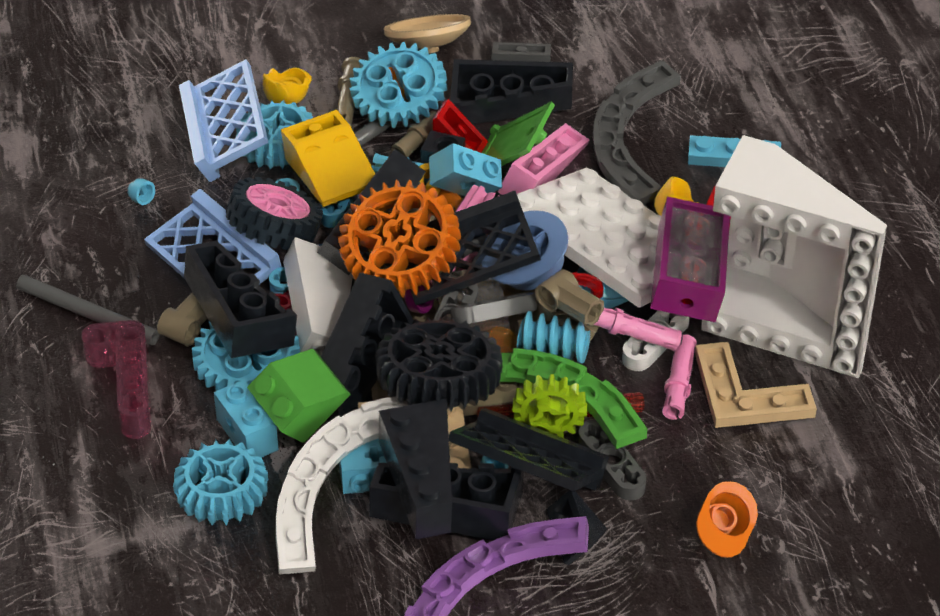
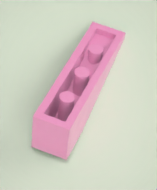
M565 123L541 143L533 147L530 153L512 163L502 182V188L498 190V193L504 195L516 191V194L554 180L588 145L590 140Z

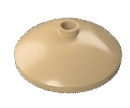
M462 14L416 17L385 26L384 34L391 41L400 45L402 42H405L407 48L417 43L418 49L427 47L428 53H435L439 51V46L453 42L462 35L471 25L470 16Z

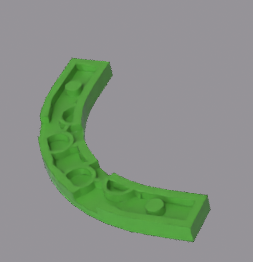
M513 348V353H501L503 365L500 382L524 383L525 380L535 383L537 375H540L543 380H548L550 374H554L556 381L567 377L569 386L578 383L579 392H585L587 411L595 418L616 449L647 438V427L622 393L607 380L602 382L587 373V367L570 359L536 350Z

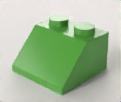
M314 349L269 363L247 387L278 429L302 443H305L351 395Z

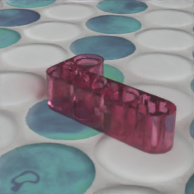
M135 320L96 323L87 326L81 335L86 362L90 366L97 368L116 366L117 407L122 433L131 439L146 436L151 431L152 421L149 356L144 325Z

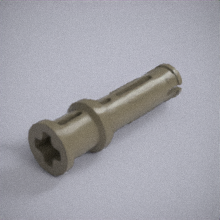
M349 57L343 61L341 66L343 76L338 80L340 96L337 110L350 126L352 125L355 109L350 92V78L354 77L353 68H360L359 60L361 58Z

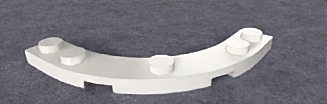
M397 396L364 403L361 405V408L353 410L342 417L337 416L321 427L298 452L288 469L277 505L275 527L279 574L315 572L312 513L322 484L333 468L345 456L358 447L379 438L380 410L407 406L408 401L398 403Z

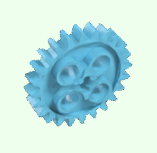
M405 42L401 43L400 48H395L394 44L390 43L389 50L386 51L379 46V54L375 55L372 52H368L369 60L360 59V68H353L354 77L350 78V92L354 106L359 108L361 116L368 114L370 122L378 118L380 126H383L387 120L391 121L392 128H395L398 121H402L403 125L407 127L409 119L420 123L419 115L422 114L429 118V108L438 110V101H444L445 99L444 91H447V76L443 62L437 60L436 53L429 55L427 47L418 51L417 43H414L410 49L406 48ZM388 67L393 68L396 74L397 81L393 80L391 70H389ZM399 85L404 89L405 96L409 102H406L402 97Z
M209 321L210 330L201 328V337L194 339L195 347L192 348L194 371H197L198 379H205V386L207 388L215 385L216 391L243 379L250 385L269 363L300 353L299 337L295 336L294 346L231 359Z

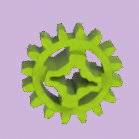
M550 374L548 380H543L540 375H537L535 383L525 380L523 388L516 389L512 407L514 419L564 438V431L567 430L569 433L574 434L576 433V425H584V417L587 416L585 392H579L578 383L569 386L567 377L556 381L554 374Z

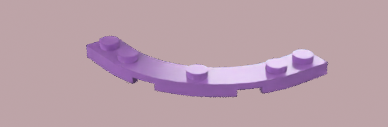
M587 517L529 523L507 530L509 535L487 544L484 540L478 541L452 557L432 574L422 585L423 593L417 599L414 606L407 608L404 616H448L454 606L468 591L485 578L504 568L539 557L587 552L589 533Z

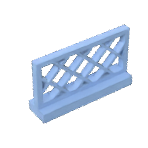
M246 59L196 86L190 80L179 85L194 164L209 182L220 177L219 168L268 143L251 65ZM244 73L238 83H232L236 76ZM217 87L211 97L205 96L206 92ZM227 89L232 90L226 100L221 99ZM242 92L247 93L242 103L236 102ZM216 106L221 107L216 116H210ZM231 109H236L231 119H225ZM246 111L252 112L246 122L240 121ZM220 125L226 126L220 136L214 135ZM235 128L241 129L235 139L229 138ZM251 131L257 132L258 136L247 142L245 141ZM224 145L230 146L227 152L218 156Z
M201 189L191 195L193 202L191 205L144 239L146 245L183 278L185 262L178 261V254L186 253V246L195 244L180 245L181 236H197L196 244H201L203 235H217L218 242L224 248L238 253L237 260L242 263L241 269L256 268L258 270L254 275L260 280V284L269 278L273 270L282 267L279 255L266 243L264 245L257 243L258 239L256 238L250 240L245 237L246 233L240 234L236 231V227H232L229 224L230 220L226 218V210ZM193 216L199 220L198 227H183V224ZM164 237H175L174 245L160 246L158 242Z

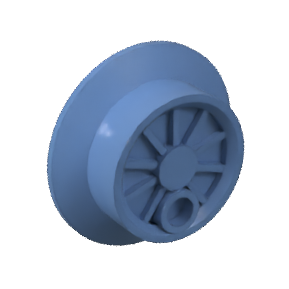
M545 211L523 212L541 260L493 277V280L518 290H533L562 269L564 254L568 247V232L564 223L557 216ZM520 222L505 227L502 231L514 234ZM497 238L491 248L503 252L509 241ZM517 244L511 254L520 256L531 252V250L527 246ZM486 255L481 263L483 267L487 268L494 265L498 259Z

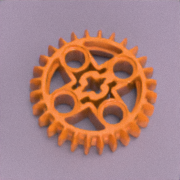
M396 179L395 185L392 188H388L386 183L383 182L381 191L376 192L374 188H370V197L366 198L360 194L361 204L350 203L353 214H344L345 224L339 226L342 236L338 237L341 257L344 260L347 271L351 272L355 281L359 273L392 280L396 289L399 290L401 297L404 298L405 290L411 289L414 295H417L418 286L423 285L427 290H430L429 281L431 279L439 283L441 282L440 271L450 273L448 262L456 263L455 252L460 251L459 240L461 239L458 218L454 215V209L451 204H447L444 195L438 196L434 187L427 191L423 182L417 188H414L410 179L405 187H401ZM393 208L391 214L383 212L387 209ZM413 208H419V210L414 213H407L409 210ZM432 215L439 222L441 231L427 227ZM369 226H376L370 231H364ZM359 245L372 249L367 262L360 253ZM428 246H436L431 251H424ZM409 262L418 265L412 269L406 270ZM384 264H392L387 269H380Z

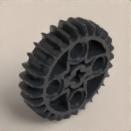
M427 317L424 322L414 319L411 325L404 322L401 325V329L394 327L391 333H386L378 345L375 368L377 381L381 383V389L387 390L389 397L397 396L398 403L408 401V405L447 398V409L451 412L453 407H460L462 410H465L468 403L477 406L479 400L486 401L488 394H494L496 387L500 384L503 360L501 347L497 345L496 339L490 337L487 331L480 332L478 325L469 327L467 321L460 324L456 323L454 318L451 321H443L440 317L439 320L431 321Z

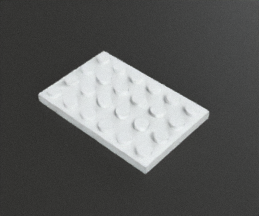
M587 167L517 194L523 212H549L557 216L564 223L568 232V247L564 254L566 257L600 279V281L637 307L651 303L660 215L645 207L639 200L631 199L617 185L611 184L599 176L596 171Z

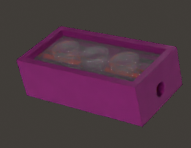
M667 196L658 226L650 309L716 323L726 289L730 216L713 211V206Z

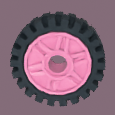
M249 177L245 178L244 181L239 180L237 184L235 183L228 201L226 218L230 220L229 224L232 227H236V231L240 234L246 233L245 237L250 240L256 238L258 239L257 243L262 245L267 242L270 247L277 248L280 245L282 249L289 250L295 237L311 243L314 242L323 217V210H320V204L315 203L316 200L313 197H307L308 193L303 190L296 191L297 187L293 185L287 187L285 182L282 181L274 183L273 179L269 178L263 181L261 177H254V180Z

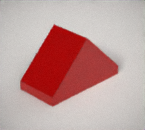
M449 99L443 102L433 118V131L464 137L466 148L482 153L488 140Z

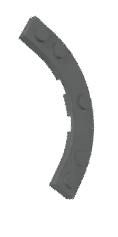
M663 60L634 73L620 82L614 88V93L606 101H602L596 113L593 127V150L601 172L608 182L617 185L631 199L639 200L644 206L655 200L662 187L636 164L630 156L627 147L624 146L623 135L629 119L640 106L655 96L680 85L681 75Z

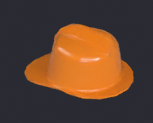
M727 481L715 485L708 493L698 514L696 526L703 545L712 553L720 557L731 558L740 554L744 549L758 516L757 504L753 495L743 485Z

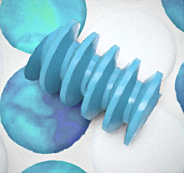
M527 311L520 324L517 348L521 349L523 346L524 349L535 350L537 348V351L546 353L550 349L551 354L560 356L563 352V357L570 360L576 354L577 362L583 364L589 349L590 330L585 331L584 324L580 321L577 327L573 329L570 318L565 320L563 326H559L558 317L555 315L551 322L546 324L544 313H541L535 322L532 319V312Z

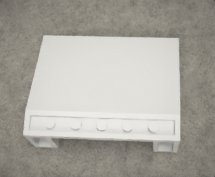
M743 135L715 186L713 211L731 216L726 289L716 323L702 320L701 330L859 378L864 364L887 225L776 144Z

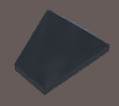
M567 491L546 509L549 520L586 516L589 525L588 550L608 530L576 491ZM585 552L562 554L561 556L564 564L569 566Z

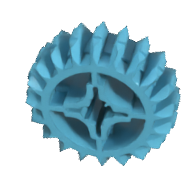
M271 100L270 104L267 105L259 103L268 143L244 155V157H247L249 163L256 162L258 167L268 165L271 170L274 166H280L283 170L284 165L289 163L285 160L281 129L312 119V113L307 112L305 106L297 107L295 102L286 104L284 100L280 103H274ZM252 112L245 113L240 121L246 122ZM236 128V136L238 135L241 129ZM251 131L245 141L247 142L258 136L257 132Z
M215 439L213 445L206 446L201 443L199 451L189 449L188 457L180 458L179 467H176L174 472L173 488L177 502L181 508H184L187 516L195 515L198 522L208 518L212 526L217 520H222L227 526L229 519L235 518L241 522L243 513L253 515L254 507L262 506L263 497L266 496L268 491V472L262 457L257 456L254 448L246 449L243 442L233 446L230 439L225 444H219ZM246 478V481L241 485L240 481Z

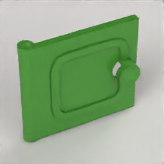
M551 101L501 127L497 124L492 125L490 129L491 135L482 153L501 159V166L530 153L533 146L541 143L547 136L543 127L555 106L554 103Z

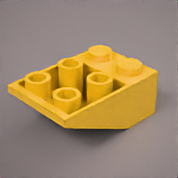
M338 110L281 129L285 160L323 207L361 194L374 177L375 172L351 126Z

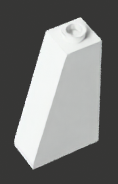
M295 237L284 257L283 263L292 310L297 314L296 331L299 337L300 352L314 349L321 357L344 308V304H346L350 295L353 276L352 274L347 275L317 252L321 246Z

